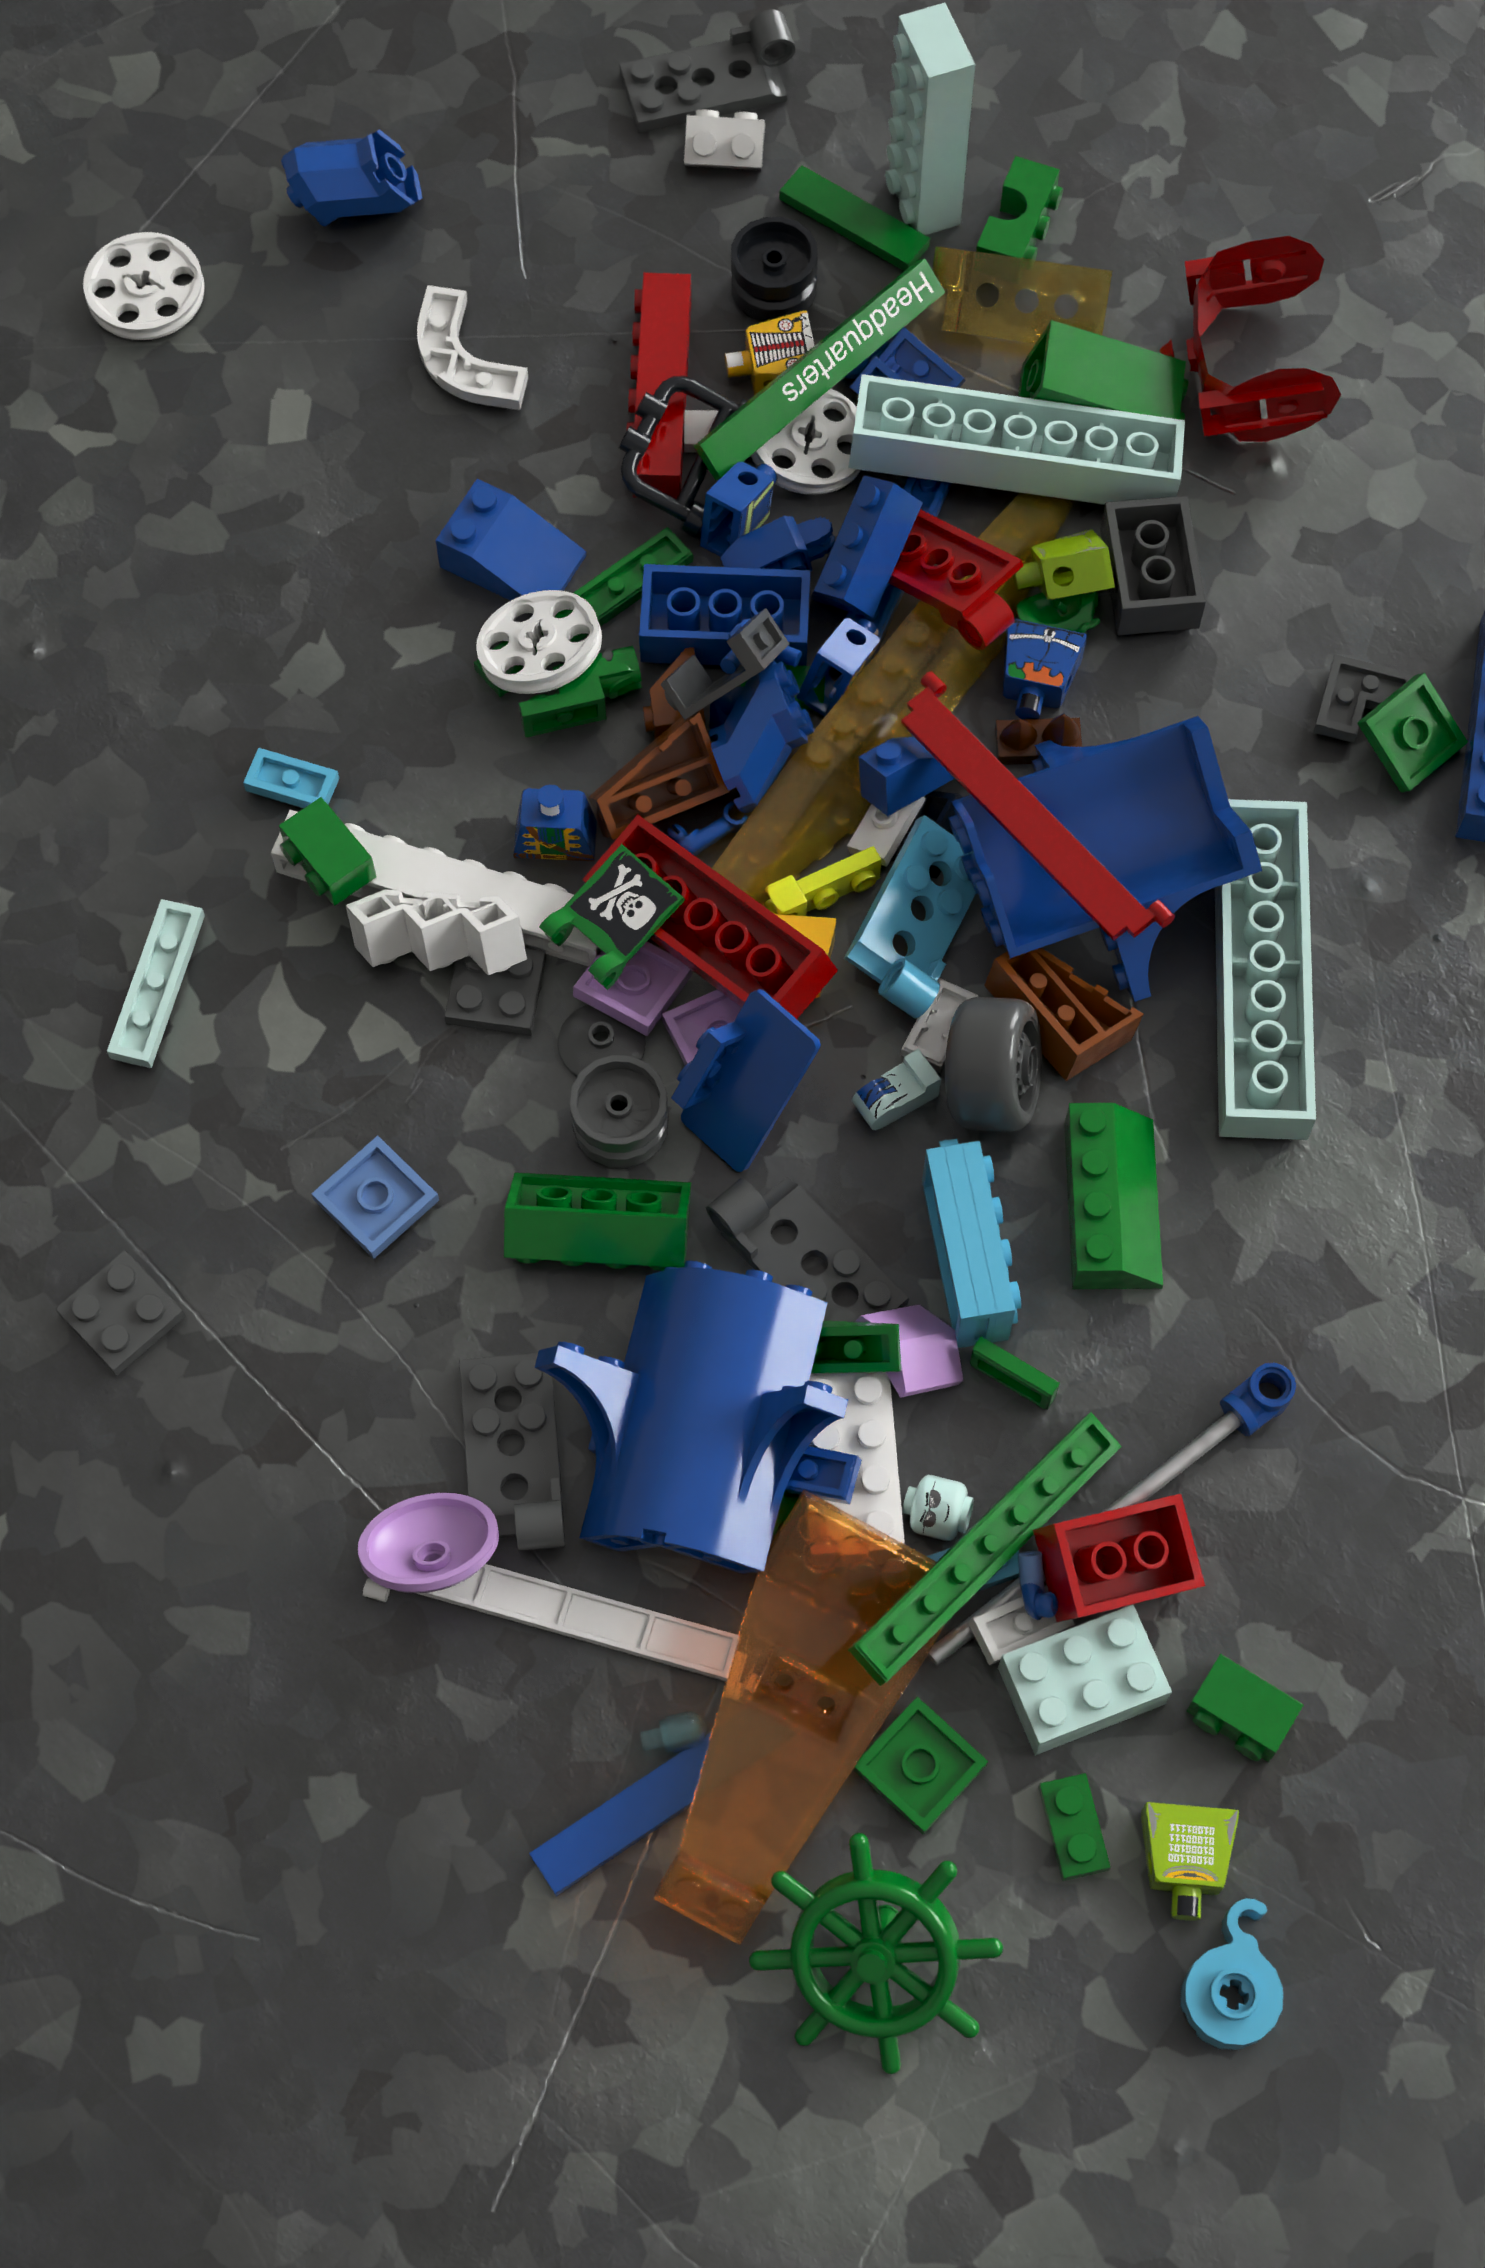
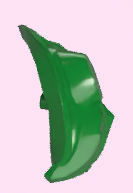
M1097 591L1057 599H1047L1043 593H1038L1022 599L1016 605L1018 616L1023 621L1080 633H1086L1087 630H1092L1100 624L1099 618L1093 619L1095 609L1098 606Z

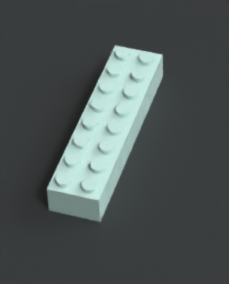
M862 374L848 468L1098 504L1177 497L1181 482L1185 420Z
M1228 799L1230 807L1252 831L1262 871L1215 887L1219 1137L1308 1140L1316 1121L1307 802Z

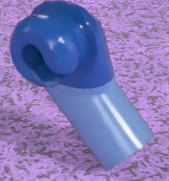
M1026 1551L1019 1553L1020 1587L1026 1613L1035 1620H1041L1042 1617H1054L1058 1610V1600L1052 1592L1045 1593L1042 1552Z

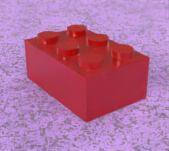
M1181 1493L1033 1530L1038 1551L1042 1552L1043 1572L1048 1591L1052 1592L1058 1600V1610L1055 1614L1056 1622L1076 1619L1205 1586Z

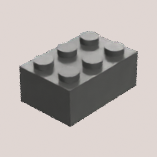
M1178 496L1106 502L1101 524L1102 541L1109 548L1115 584L1114 588H1110L1117 635L1199 629L1206 600L1188 497Z

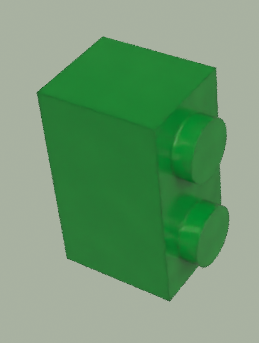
M322 797L279 825L283 843L279 846L286 859L293 866L299 863L307 872L304 877L314 893L319 897L325 894L334 906L377 877L370 854Z
M1220 1653L1186 1712L1193 1715V1722L1207 1733L1218 1735L1220 1732L1235 1741V1749L1247 1758L1254 1761H1259L1262 1758L1269 1763L1304 1704Z

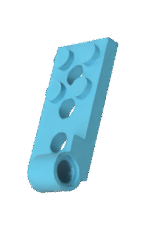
M925 815L916 819L844 957L846 961L880 983L879 995L914 1019L919 1018L927 1011L938 994L940 983L937 981L946 966L942 959L976 894L972 882L967 878L961 857L968 855V853L963 854L960 844L956 841L955 837ZM931 865L937 866L942 871L944 877L942 886L934 884L930 879L929 868ZM913 899L923 904L926 911L924 921L916 919L912 914L911 903ZM895 934L902 936L907 942L908 951L906 956H901L895 951L893 947V937Z

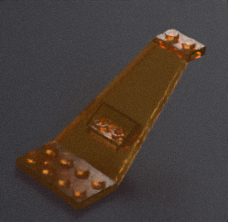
M806 1490L802 1491L769 1548L764 1572H756L681 1845L676 1857L655 1890L654 1899L741 1945L764 1904L775 1889L771 1884L772 1875L777 1871H787L922 1665L945 1624L882 1686L875 1682L848 1649L936 1561ZM781 1674H788L793 1678V1681L787 1686H782L776 1682V1678ZM822 1697H830L835 1701L830 1708H822L817 1704L818 1700Z

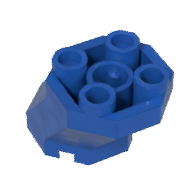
M381 130L373 134L371 133L365 138L307 142L292 149L281 159L286 179L289 183V186L286 188L288 197L298 208L304 207L324 227L341 217L401 212L422 199L417 172L412 165L407 169L404 167L400 160L405 156L404 151L399 144Z
M773 660L764 670L748 679L725 723L708 730L709 737L715 741L711 743V749L728 791L737 788L741 797L733 801L744 814L761 808L792 750L809 743L807 735L815 732L807 710H802L794 697L800 694L797 681L792 671L786 670L782 661L777 663Z

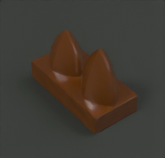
M1061 714L1056 718L996 720L997 759L1003 765L1032 764V760L1038 759L1034 745L1048 740L1062 746L1082 747L1080 718H1071Z

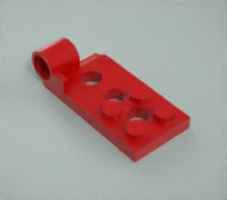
M920 509L888 583L938 609L944 623L957 629L963 639L973 648L982 651L1015 622L1011 608L995 591L1024 565L1021 559ZM972 575V576H971L970 578H968V579L960 580V579H962V578L965 577V576Z

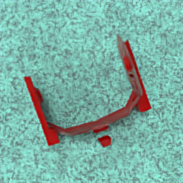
M1291 236L1246 242L1218 251L1214 257L1185 261L1190 305H1194V337L1186 340L1190 371L1198 372L1202 392L1198 393L1204 436L1231 433L1238 441L1268 442L1306 429L1321 419L1327 418V415L1331 414L1338 402L1341 393L1333 377L1307 368L1276 369L1233 387L1208 374L1200 340L1202 334L1223 308L1270 304L1294 297L1318 281L1324 258L1311 243ZM1250 259L1252 280L1246 281L1244 260ZM1171 339L1160 348V353L1175 358ZM1262 399H1266L1268 418L1264 419L1261 417L1259 401Z

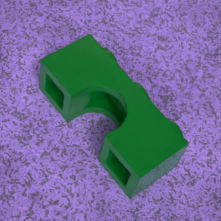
M1015 156L1002 186L1000 211L1014 215L1017 218L1003 220L989 216L976 246L974 271L1019 284L1024 270H1032L1038 247H1035L1038 239L1044 241L1051 220L1050 217H1047L1050 209L1054 211L1058 209L1063 194V187L1058 186L1060 169Z

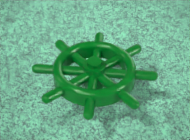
M856 1833L849 1840L853 1871L834 1877L824 1883L814 1893L785 1871H777L772 1875V1886L798 1906L801 1912L792 1934L790 1949L755 1951L749 1957V1964L756 1971L792 1969L801 1994L814 2009L795 2032V2040L800 2046L810 2045L823 2029L831 2023L841 2030L855 2035L877 2038L882 2069L887 2074H895L901 2068L897 2036L916 2031L936 2016L940 2017L966 2038L977 2036L979 2033L978 2022L949 1999L956 1984L960 1961L997 1958L1003 1952V1944L997 1938L959 1939L956 1925L950 1913L938 1899L940 1894L957 1875V1867L953 1862L943 1861L926 1881L920 1884L899 1873L873 1869L869 1840L866 1835ZM877 1900L885 1901V1902H889V1903H892V1904H894V1905H897V1906L901 1907V1910L898 1911L896 1908H894L893 1906H890V1905H879V1906H878V1901H877ZM857 1901L861 1929H858L834 1909L843 1904ZM918 1920L925 1926L933 1941L901 1943V1939ZM818 1924H821L847 1946L814 1947V1934ZM938 1961V1972L933 1982L929 1984L903 1963ZM851 1966L834 1987L827 1981L820 1970L822 1967ZM889 1978L915 1999L893 2006ZM864 1982L870 1984L873 2006L860 2004L850 1999Z

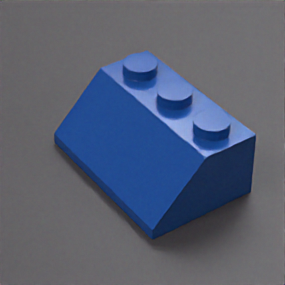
M864 475L810 599L873 618L923 502L893 482Z

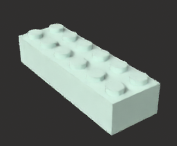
M945 2L900 15L898 34L893 36L896 63L892 64L891 69L895 87L894 91L890 92V101L893 109V118L888 120L891 134V144L887 145L890 170L885 172V178L890 193H896L900 201L899 209L904 223H910L912 228L924 235L961 224L975 63Z

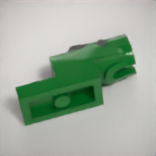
M633 645L600 649L591 666L573 681L557 688V694L550 696L536 695L528 701L519 702L525 738L606 720L605 697L609 696L610 699H613L629 691L642 688L640 668ZM564 663L552 667L553 671L562 667Z

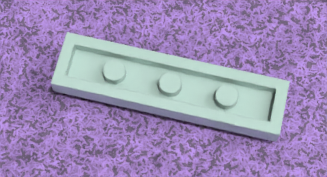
M161 899L107 1049L110 1059L152 1068L205 917L202 908Z

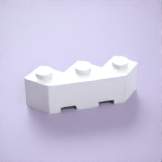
M384 889L346 905L355 948L372 967L390 963L399 956L413 952L429 971L447 967L454 961L470 956L487 975H491L496 972L505 971L511 966L527 960L519 916L500 897L482 896L479 900L480 903L460 901L459 894L424 892L422 899L403 898L401 890Z

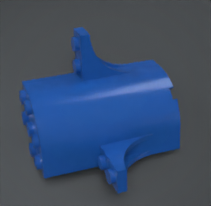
M1199 716L1138 737L1109 744L1068 747L1058 745L1051 740L1036 744L1034 746L1038 759L1032 760L1034 773L1017 778L1146 910L1153 902L1160 900L1174 913L1183 904L1200 893L1262 871L1252 831L1230 807L1208 726ZM971 795L951 801L956 815L949 817V822L963 854L968 853V855L962 856L961 860L968 880L972 882L976 894H979L984 907L980 909L987 931L991 933L996 947L1003 945L1010 958L1100 927ZM1156 921L1135 938L1126 931L1115 941L1100 928L1108 952L1114 950L1118 964L1112 966L1117 986L1120 991L1127 989L1134 1002L1151 997L1148 979L1149 961L1155 940L1162 929Z
M686 1261L682 1268L665 1267L663 1271L646 1276L624 1362L606 1356H600L598 1359L584 1355L585 1349L569 1342H558L557 1346L539 1350L534 1368L552 1376L571 1392L583 1409L594 1437L596 1450L595 1476L579 1538L619 1552L663 1547L741 1574L764 1572L779 1507L797 1463L815 1437L831 1423L844 1418L848 1399L832 1394L833 1388L827 1384L809 1381L828 1302L812 1297V1291L806 1287L791 1284L782 1286L773 1283V1276L763 1271L746 1270L744 1275L712 1269L711 1266L697 1261Z

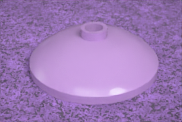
M432 1493L412 1497L385 1509L366 1526L358 1543L360 1564L365 1574L371 1580L395 1591L428 1593L443 1590L470 1578L491 1558L499 1541L497 1520L488 1506L470 1496L456 1493Z

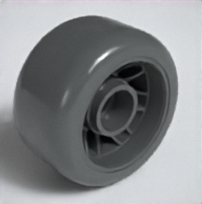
M993 997L967 999L955 1011L946 1047L945 1086L951 1116L959 1126L970 1130L1015 1132L1023 1129L1033 1117L1041 1084L1042 1038L1037 1013L1028 1002L1021 999Z

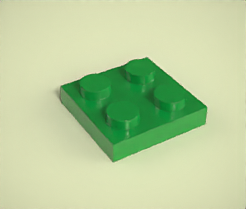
M1425 673L1413 676L1357 722L1400 792L1411 791L1468 743Z
M917 1696L853 1765V1770L924 1835L982 1772L989 1761Z

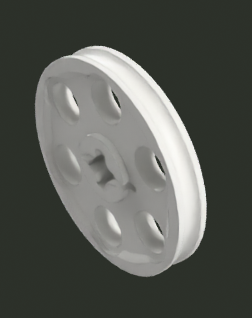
M153 232L128 234L106 244L89 262L83 280V290L87 305L96 322L108 332L131 340L157 339L181 329L199 310L205 289L200 264L190 248L171 236ZM156 250H166L170 253L162 261H153L149 258ZM118 256H127L131 259L123 267H113L110 265L111 261ZM181 274H189L194 277L192 282L184 286L173 283V280ZM104 286H110L115 289L114 293L107 298H99L94 295L99 288ZM171 304L178 307L174 315L164 317L157 314L162 306ZM126 311H135L139 314L133 322L123 323L118 320V317Z
M828 390L751 455L755 465L766 464L772 467L778 477L775 484L796 493L819 495L834 492L845 487L855 479L861 470L848 468L850 455L842 453L838 449L837 444L840 442L852 443L857 407L836 390ZM827 409H836L843 414L844 419L834 422L827 419L823 412ZM810 423H813L811 431L812 443L809 444L807 454L805 455V434L808 432ZM778 455L786 456L793 462V466L786 469L780 468L773 463L772 458ZM816 465H823L828 467L833 475L829 478H820L812 472L811 468Z
M560 590L537 591L515 598L496 610L487 619L478 634L476 651L486 677L497 687L518 694L542 693L568 684L591 666L601 648L602 631L593 607L582 597ZM562 610H573L570 615L564 618H554ZM522 614H533L532 617L526 621H514L518 616ZM577 634H589V636L581 642H570V640ZM499 641H508V644L501 649H490L493 644ZM557 661L565 662L557 670H545L551 663ZM512 666H524L518 673L505 674Z

